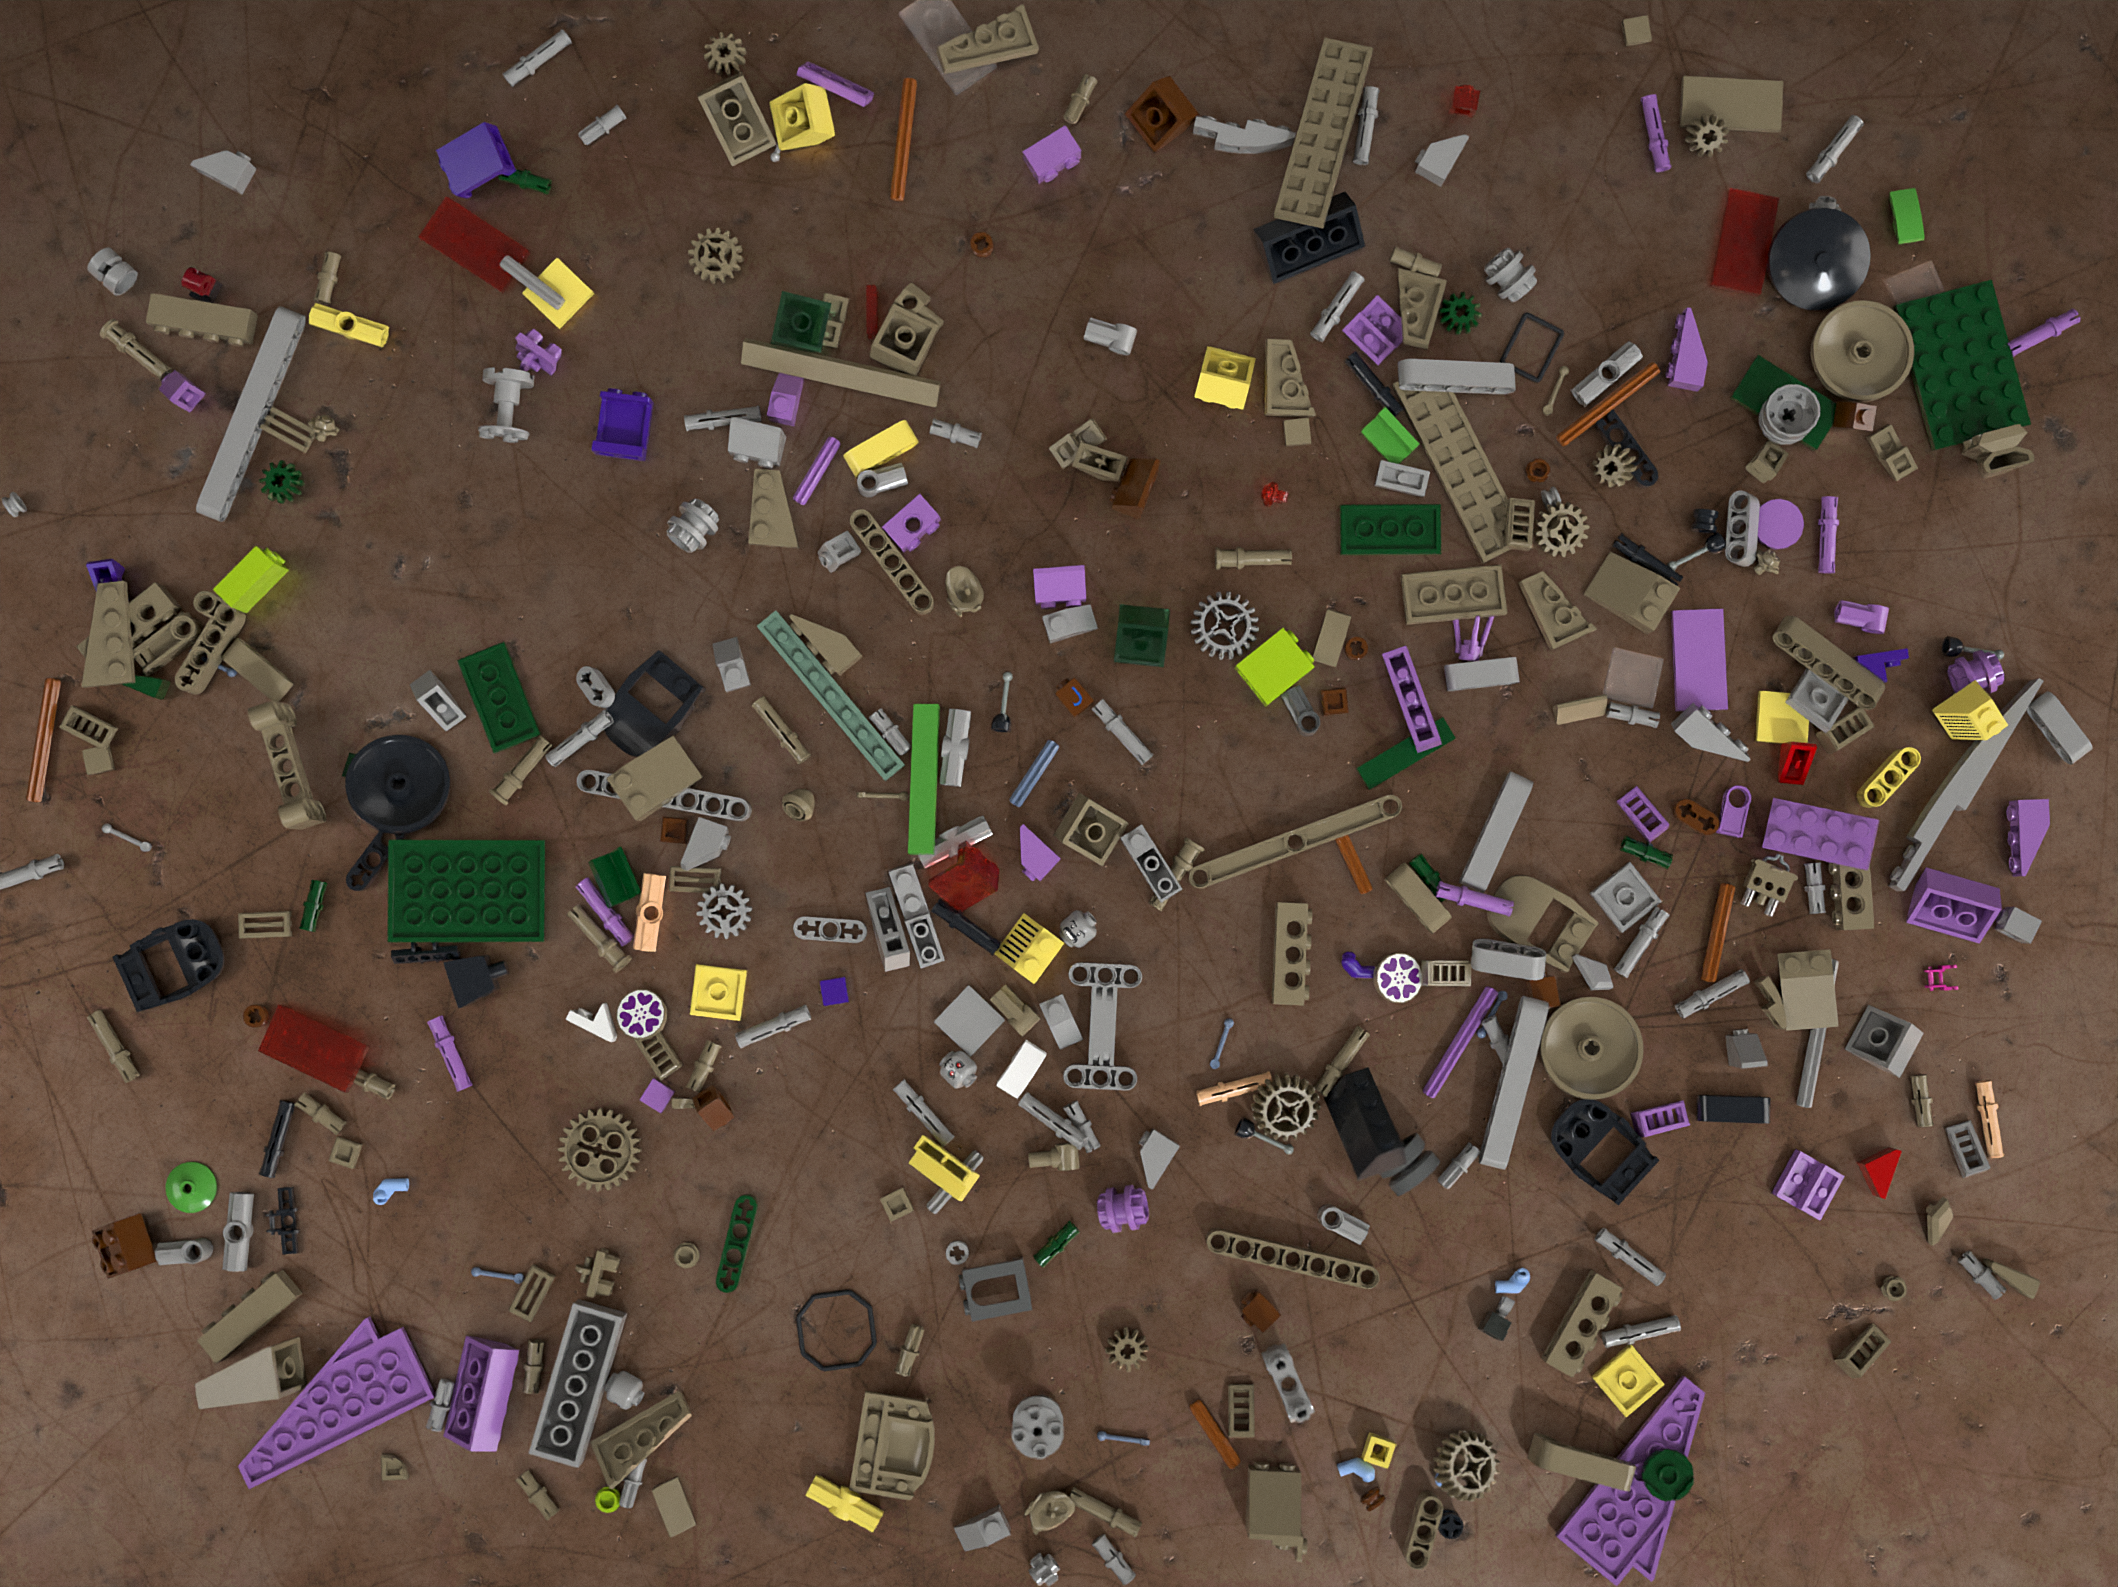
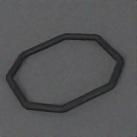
M852 1290L814 1294L796 1316L800 1353L821 1371L859 1367L876 1347L877 1339L873 1308ZM850 1295L868 1309L872 1343L858 1362L823 1366L805 1352L801 1317L815 1299Z

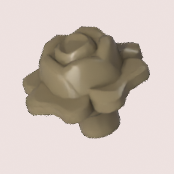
M318 415L317 418H311V421L308 422V425L317 433L315 438L318 441L323 442L326 440V436H335L340 430L335 425L334 419L328 415Z
M1757 550L1758 564L1754 567L1755 572L1759 575L1764 571L1778 574L1781 561L1776 553L1771 550L1766 552Z

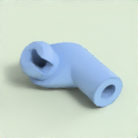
M384 1179L374 1190L373 1201L377 1205H383L395 1191H408L409 1179Z
M1519 1268L1509 1280H1496L1495 1293H1520L1530 1281L1529 1271L1525 1268Z
M1353 1458L1337 1464L1340 1476L1354 1472L1364 1482H1371L1375 1478L1373 1466L1361 1458Z

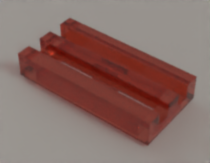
M866 285L868 340H875L878 334V290L875 285Z

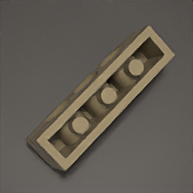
M154 582L129 603L130 624L133 623L135 625V631L131 635L133 650L144 639L147 640L158 632V628L164 623L171 622V619L177 616V612L182 609L164 585ZM153 607L155 614L151 619H148L147 611ZM89 636L76 646L85 658Z
M1829 862V873L1833 875L1830 895L1835 905V910L1832 911L1833 925H1836V930L1874 929L1870 865L1868 870ZM1848 872L1854 877V881L1850 886L1845 882V875ZM1850 897L1855 901V908L1852 911L1846 905Z
M1276 902L1272 1004L1304 1006V1000H1309V985H1305V975L1310 974V960H1306V949H1311V934H1307V924H1312V909H1308V904ZM1291 921L1297 922L1300 926V931L1295 936H1291L1287 932V925ZM1292 946L1296 947L1299 951V956L1295 961H1289L1286 958V950ZM1289 972H1294L1298 977L1296 985L1292 987L1287 986L1285 983V976Z
M1590 1270L1541 1359L1572 1378L1575 1373L1579 1374L1585 1364L1583 1359L1587 1351H1592L1597 1343L1596 1335L1600 1328L1604 1329L1609 1322L1610 1316L1608 1314L1613 1306L1616 1307L1622 1298V1293L1620 1292L1623 1288ZM1596 1296H1601V1306L1595 1309L1592 1308V1299ZM1582 1319H1589V1327L1584 1331H1580L1578 1327L1579 1322ZM1571 1341H1576V1350L1572 1353H1567L1566 1345Z

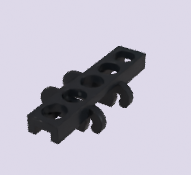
M411 942V949L391 950V958L394 964L417 962L423 964L430 961L439 963L444 960H458L461 953L458 951V945L440 946L439 942H432L433 950L422 951V948L418 947L416 942Z
M294 1187L278 1188L279 1209L276 1210V1213L270 1210L269 1214H265V1217H269L270 1229L266 1230V1232H271V1235H275V1232H278V1235H281L282 1255L299 1253L297 1233H300V1229H297L296 1211H298V1207H295ZM288 1190L289 1200L283 1198V1191ZM289 1203V1208H283L284 1204ZM275 1216H281L282 1228H275ZM286 1216L293 1218L291 1225L285 1224L284 1218ZM286 1234H292V1238H288ZM288 1241H292V1251L286 1248Z

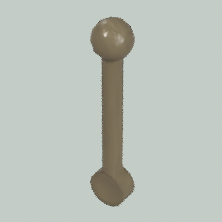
M1562 366L1559 369L1560 375L1548 404L1542 410L1545 415H1550L1553 412L1552 405L1564 376L1569 373L1567 366Z
M902 791L900 794L856 792V797L897 798L907 801L909 794L906 791Z

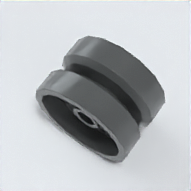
M1413 1133L1401 1141L1407 1164L1379 1174L1382 1178L1392 1177L1388 1186L1397 1196H1401L1417 1186L1440 1163V1160L1433 1151L1422 1152L1426 1143L1418 1133Z

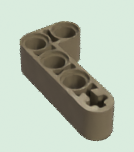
M209 591L197 593L193 600L195 609L210 619L175 676L176 686L180 690L193 695L204 691L223 660L221 656L232 645L246 621L244 612L230 607L221 597ZM212 599V606L206 610L207 601ZM233 611V619L227 622V615ZM217 633H220V640L217 643H214V636ZM207 654V662L201 665V658Z
M1538 1433L1533 1435L1527 1457L1533 1464L1545 1470L1628 1492L1630 1491L1636 1470V1465L1630 1462L1565 1445L1549 1436Z

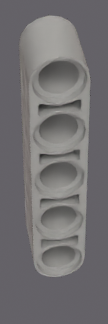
M1404 359L1397 363L1399 388L1401 390L1509 394L1516 390L1514 365L1511 363Z
M1511 771L1508 773L1463 870L1459 884L1480 893L1485 892L1534 784L1533 781Z

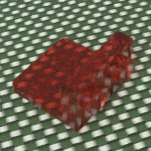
M964 841L958 845L957 863L929 879L928 886L957 911H964L998 891L1000 869L995 863L990 862L983 856L979 849Z

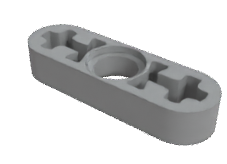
M800 917L793 926L795 935L800 939L859 943L867 936V927L859 920ZM806 920L809 926H817L816 921H821L819 925L820 937H815L816 931H807V935H803V931L798 929L799 925H803ZM829 922L836 924L838 932L834 937H827L824 934L823 928L825 924ZM841 923H846L845 928L852 929L854 924H858V928L863 930V933L858 935L857 939H853V934L844 933L845 939H841Z

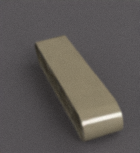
M864 509L854 511L850 517V524L854 532L913 610L920 615L930 613L934 607L931 593L872 515ZM859 517H867L869 523L866 527L858 528L855 526V522ZM876 536L884 539V543L880 548H873L870 545L871 540ZM891 556L899 559V564L895 568H888L885 565L886 560ZM906 576L914 579V584L910 588H903L900 582ZM918 597H927L929 605L925 608H918L916 606Z
M1795 616L1783 618L1773 635V641L1778 647L1859 707L1866 710L1875 708L1885 690V684L1880 678Z

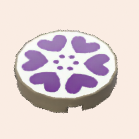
M1405 953L1385 955L1374 969L1373 983L1376 991L1385 1000L1392 1003H1405L1412 1000L1422 987L1420 964L1415 958Z
M637 989L629 992L621 999L617 1007L616 1020L619 1028L625 1035L636 1040H648L663 1030L667 1021V1008L658 994L647 989Z

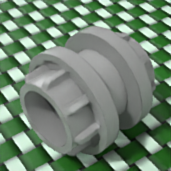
M1505 248L1484 267V271L1488 274L1486 282L1489 285L1497 282L1502 288L1498 292L1501 299L1507 297L1511 302H1516L1537 283V279L1533 275L1536 271L1533 265L1524 267L1520 263L1524 256L1520 250L1514 253L1511 248Z
M693 499L689 503L683 502L679 506V510L682 513L681 517L672 516L667 522L669 528L666 531L669 539L688 553L696 549L702 550L706 546L707 542L704 535L706 533L714 535L718 530L716 524L719 521L718 514L709 505L699 499Z

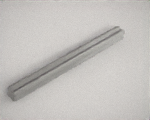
M1832 959L1835 986L1839 962ZM1826 1028L1810 1029L1797 1105L1800 1107H1812Z

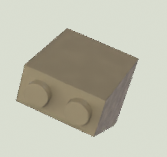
M1254 1462V1465H1248L1245 1528L1249 1539L1301 1542V1471L1295 1467V1464L1280 1463V1467L1270 1466L1268 1462Z

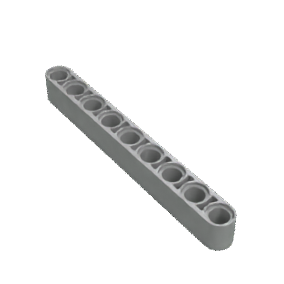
M282 306L276 309L196 505L197 513L220 522L226 519L261 435L262 429H260V426L265 423V418L270 413V409L304 329L305 315Z

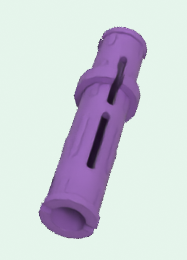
M1651 94L1642 97L1640 101L1650 141L1648 149L1652 151L1655 172H1663L1671 168L1667 151L1669 143L1664 137L1656 99L1657 95Z
M2072 308L2056 318L2047 319L2044 324L2009 341L2007 345L2011 349L2013 357L2051 336H2059L2061 331L2080 323V317H2074L2079 315L2078 312Z
M1826 496L1821 497V519L1818 520L1821 531L1818 573L1830 574L1835 573L1836 531L1839 525V520L1837 519L1838 497Z
M587 877L576 885V889L603 921L604 928L610 930L622 947L634 938V934L621 920L623 917L620 913L617 914L612 907H607L602 894L597 890L590 878Z
M1439 881L1436 888L1438 891L1435 893V897L1455 901L1460 906L1466 904L1510 917L1513 910L1510 907L1514 906V901L1472 891L1467 886L1462 885L1458 887L1443 883L1442 881Z
M443 1016L428 1021L427 1023L436 1041L435 1047L439 1048L457 1092L472 1086L453 1042L455 1038L450 1035Z

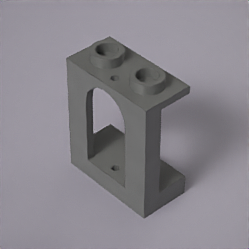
M1023 1256L1015 1257L1010 1261L967 1269V1267H963V1274L958 1275L961 1290H966L967 1300H963L966 1316H971V1321L1032 1310ZM1015 1274L1019 1299L990 1305H979L973 1301L971 1289L976 1282Z

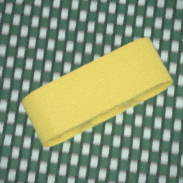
M903 420L847 451L843 457L855 478H858L861 472L865 470L873 471L913 448L919 441L908 422Z
M1912 747L1895 750L1860 787L1856 795L1857 802L1866 808L1881 806L1919 766L1921 756L1918 750ZM1903 753H1906L1910 759L1907 766L1901 760ZM1887 771L1893 777L1891 784H1888L1884 779ZM1870 789L1876 795L1873 803L1867 798V793Z

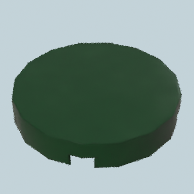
M1664 1448L1654 1451L1647 1457L1642 1466L1641 1476L1644 1486L1652 1496L1661 1501L1682 1499L1689 1493L1694 1483L1692 1464L1685 1455L1674 1449Z

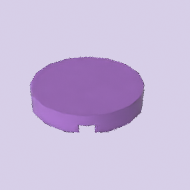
M1783 499L1770 500L1761 505L1757 541L1774 550L1785 549L1796 543L1802 535L1804 527L1803 515L1798 507L1790 501Z

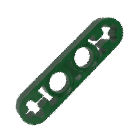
M751 1194L741 1195L734 1204L716 1276V1286L724 1293L733 1292L740 1283L758 1211V1201ZM746 1199L750 1200L749 1204L753 1206V1209H749L746 1214V1218H751L750 1222L745 1219H736V1215L742 1216L743 1207L740 1206V1203H744ZM736 1224L746 1226L747 1234L745 1237L738 1238L734 1235L733 1228ZM730 1249L739 1250L741 1253L739 1262L732 1263L728 1260L727 1253ZM724 1264L730 1268H738V1272L736 1270L732 1271L731 1280L735 1282L730 1284L729 1287H725V1282L721 1281V1277L725 1278L729 1268H723Z

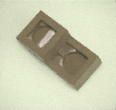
M824 293L820 316L817 318L814 332V343L838 348L850 298Z
M1090 419L1074 432L1068 433L1049 449L1064 469L1074 462L1081 442L1098 447L1107 438L1096 421Z
M1891 424L1883 426L1866 437L1879 461L1894 481L1900 480L1918 468L1907 446H1902Z
M1327 608L1312 655L1314 661L1336 667L1351 615Z
M1761 976L1754 981L1768 1000V1003L1761 1009L1776 1029L1783 1030L1787 1027V1020L1781 997L1769 976Z

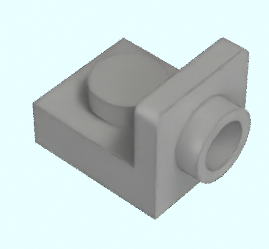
M846 531L825 542L817 553L821 564L832 573L839 565L858 556L861 553V549L849 531Z

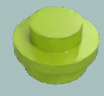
M605 1486L596 1494V1506L602 1512H613L620 1506L621 1494L615 1487L611 1489Z

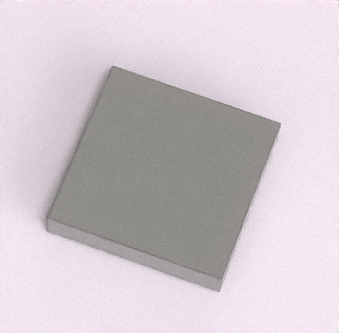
M1806 668L1785 703L1826 733L1833 726L1848 698Z
M1631 862L1626 863L1589 893L1620 933H1623L1662 902Z
M968 985L934 1023L971 1057L1005 1019Z

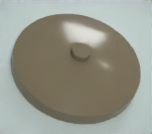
M1853 301L1837 307L1820 322L1811 342V361L1818 379L1836 396L1854 402L1874 401L1893 392L1908 376L1914 358L1912 335L1904 320L1889 307L1873 301Z
M1598 997L1578 998L1567 1002L1555 1010L1544 1025L1539 1044L1542 1065L1552 1082L1569 1095L1588 1100L1607 1098L1624 1090L1639 1072L1644 1052L1641 1032L1632 1016L1618 1004Z

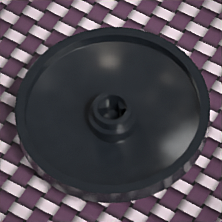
M1811 208L1799 212L1789 218L1778 229L1771 241L1767 256V269L1770 281L1777 293L1794 306L1807 310H1826L1838 306L1852 297L1866 278L1871 257L1869 241L1861 225L1842 211L1831 208Z
M389 735L368 743L354 756L346 773L345 788L349 804L362 822L380 832L405 834L427 826L439 816L449 798L450 776L443 757L429 743L408 735Z

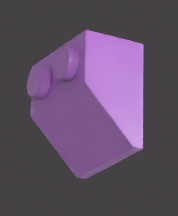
M1084 565L1033 569L1036 606L1041 605V609L1056 608V604L1066 603V607H1079L1081 602H1086Z

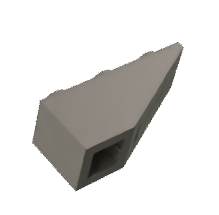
M1692 703L1671 723L1674 731L1693 748L1746 762L1751 760L1747 753L1749 748L1740 739L1734 741L1729 736L1730 730L1723 723L1719 722L1716 724L1710 719L1713 715L1703 705L1698 708Z
M1143 825L1120 838L1160 902L1165 901L1182 890Z

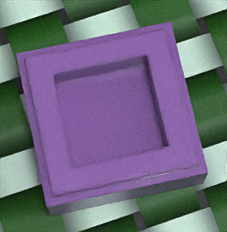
M653 1078L640 1101L662 1113L676 1091Z

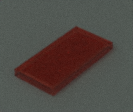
M1734 188L1728 190L1710 287L1758 297L1761 295L1767 256L1778 209V197Z
M447 196L419 235L420 240L502 294L514 277L500 266V262L508 255L520 265H523L531 253L528 249Z
M278 1005L258 1051L344 1093H349L370 1046L289 1007Z

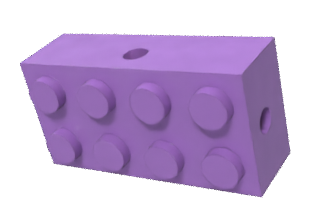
M1773 798L1762 848L1868 870L1880 820Z

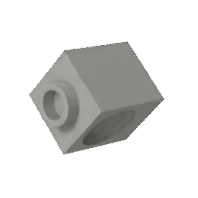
M2005 907L1996 918L1997 925L1994 930L2020 943L2031 944L2042 921L2016 907Z

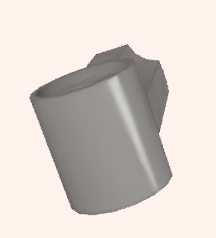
M1090 318L1084 340L1107 346L1111 351L1118 354L1130 355L1137 330L1125 324L1117 323L1113 325Z
M901 462L877 470L861 472L857 478V485L861 495L873 497L877 493L908 485V481ZM865 479H872L876 484L873 488L866 489L862 486V482Z
M1323 1205L1317 1213L1318 1221L1325 1228L1359 1245L1368 1233L1369 1224L1336 1208L1334 1205ZM1329 1211L1336 1212V1219L1332 1223L1325 1222V1215Z
M206 1238L157 1243V1249L155 1250L156 1260L159 1265L195 1264L211 1257L213 1245ZM195 1245L200 1248V1256L194 1253Z

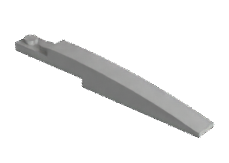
M2040 678L2030 680L2000 711L2008 726L1988 740H1975L1943 780L1906 836V839L1914 844L1907 847L1903 854L1905 859L1901 866H1897L1891 873V882L1888 885L1895 891L1906 890L1954 810L1962 811L1967 809L2043 683V680Z

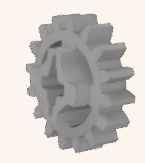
M721 883L720 890L712 886L710 888L712 894L704 892L702 896L706 900L699 901L697 904L703 907V910L697 912L698 916H703L704 918L699 924L708 925L706 933L714 930L715 938H718L720 933H723L725 939H728L730 932L738 936V928L745 930L747 926L744 921H751L752 917L746 915L747 912L753 910V907L746 906L750 898H742L743 889L735 892L734 884L729 889H726L725 884ZM729 895L734 897L739 904L735 905L729 900ZM718 896V904L708 907L710 901ZM723 905L726 906V909L733 910L727 917H724L723 913L716 912ZM741 915L738 923L731 926L733 916ZM710 918H715L719 921L720 927L715 925Z

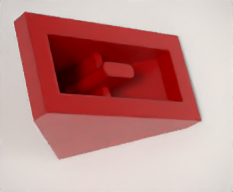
M1792 741L1781 744L1778 783L1804 785L1817 745Z
M1888 1147L1857 1162L1872 1195L1886 1199L1902 1151Z

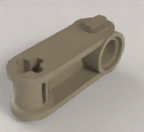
M181 612L171 619V622L133 650V659H136L143 669L142 673L144 676L152 675L187 648L194 646L204 627L189 612ZM187 623H189L191 626V630L187 635H185L183 632V628Z

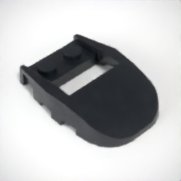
M658 650L634 670L617 691L614 702L605 710L612 716L614 723L605 728L604 731L617 747L626 754L637 758L673 735L676 736L682 729L681 726L687 717L691 715L696 707L694 703L701 692L704 693L706 689ZM645 672L684 703L666 724L628 693Z
M195 919L183 920L171 926L155 929L148 936L131 944V949L122 955L116 954L112 957L137 1012L178 1001L193 994L221 974L225 961L223 949L214 930L208 924ZM168 940L188 985L162 997L142 951Z
M1582 1099L1572 1103L1557 1118L1552 1127V1145L1572 1172L1618 1206L1660 1161L1657 1156H1653L1645 1147L1646 1143L1632 1129L1628 1121L1596 1100ZM1614 1127L1634 1145V1148L1600 1183L1580 1163Z

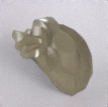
M962 566L951 568L945 580L948 594L946 600L951 609L960 617H962V612L970 611L975 613L980 610L984 599V591L977 577L968 568Z
M1059 1491L1040 1493L1034 1501H1031L1024 1515H1030L1032 1531L1037 1535L1040 1531L1051 1530L1066 1521L1074 1513L1075 1504L1070 1497Z

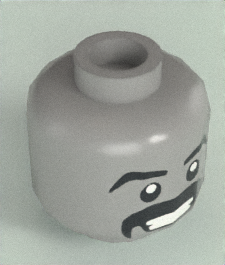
M1075 910L1061 922L1059 935L1069 947L1081 948L1096 936L1097 929L1095 924H1097V921L1090 912L1083 913L1080 910Z

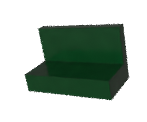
M618 847L612 852L588 862L608 908L629 901L641 893L622 847Z

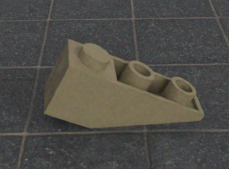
M793 614L789 616L793 621L790 624L791 628L798 636L804 634L809 642L806 645L815 656L820 653L825 658L822 664L831 674L836 671L841 676L863 657L845 635Z

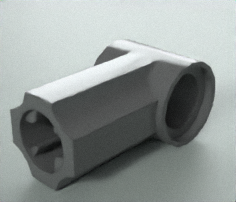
M1301 686L1293 687L1280 695L1296 724L1297 731L1303 736L1309 737L1314 735L1320 726V718L1314 712ZM1304 718H1311L1315 722V727L1307 730L1302 726L1301 721Z

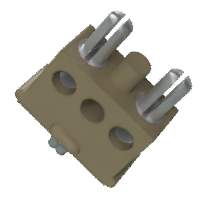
M1777 854L1775 857L1766 856L1763 860L1751 859L1752 865L1743 883L1747 890L1741 901L1742 905L1749 907L1755 892H1758L1756 903L1764 905L1767 896L1770 897L1764 914L1772 917L1778 903H1785L1792 884L1798 877L1789 872L1790 868L1784 862V856ZM1779 859L1780 863L1786 867V870L1769 864L1766 861ZM1757 877L1758 881L1754 884L1753 880ZM1768 882L1769 887L1765 889V884ZM1780 887L1781 892L1777 894V889Z

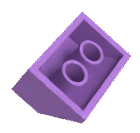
M1926 867L1915 885L1906 923L1980 944L2002 909L2000 888Z

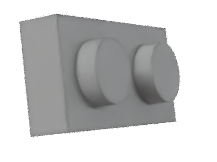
M1381 460L1374 486L1424 497L1430 471Z

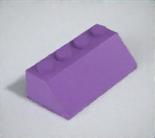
M473 1336L465 1337L450 1404L451 1408L444 1431L445 1438L469 1451L497 1452L498 1443L501 1439L503 1420L507 1412L509 1393L512 1389L514 1371L518 1363V1349L501 1342Z

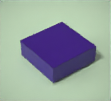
M845 977L820 981L823 1006L849 1002Z

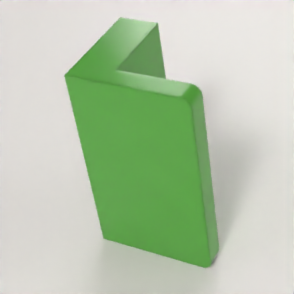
M1386 407L1361 431L1377 451L1391 463L1400 464L1419 445L1417 440Z

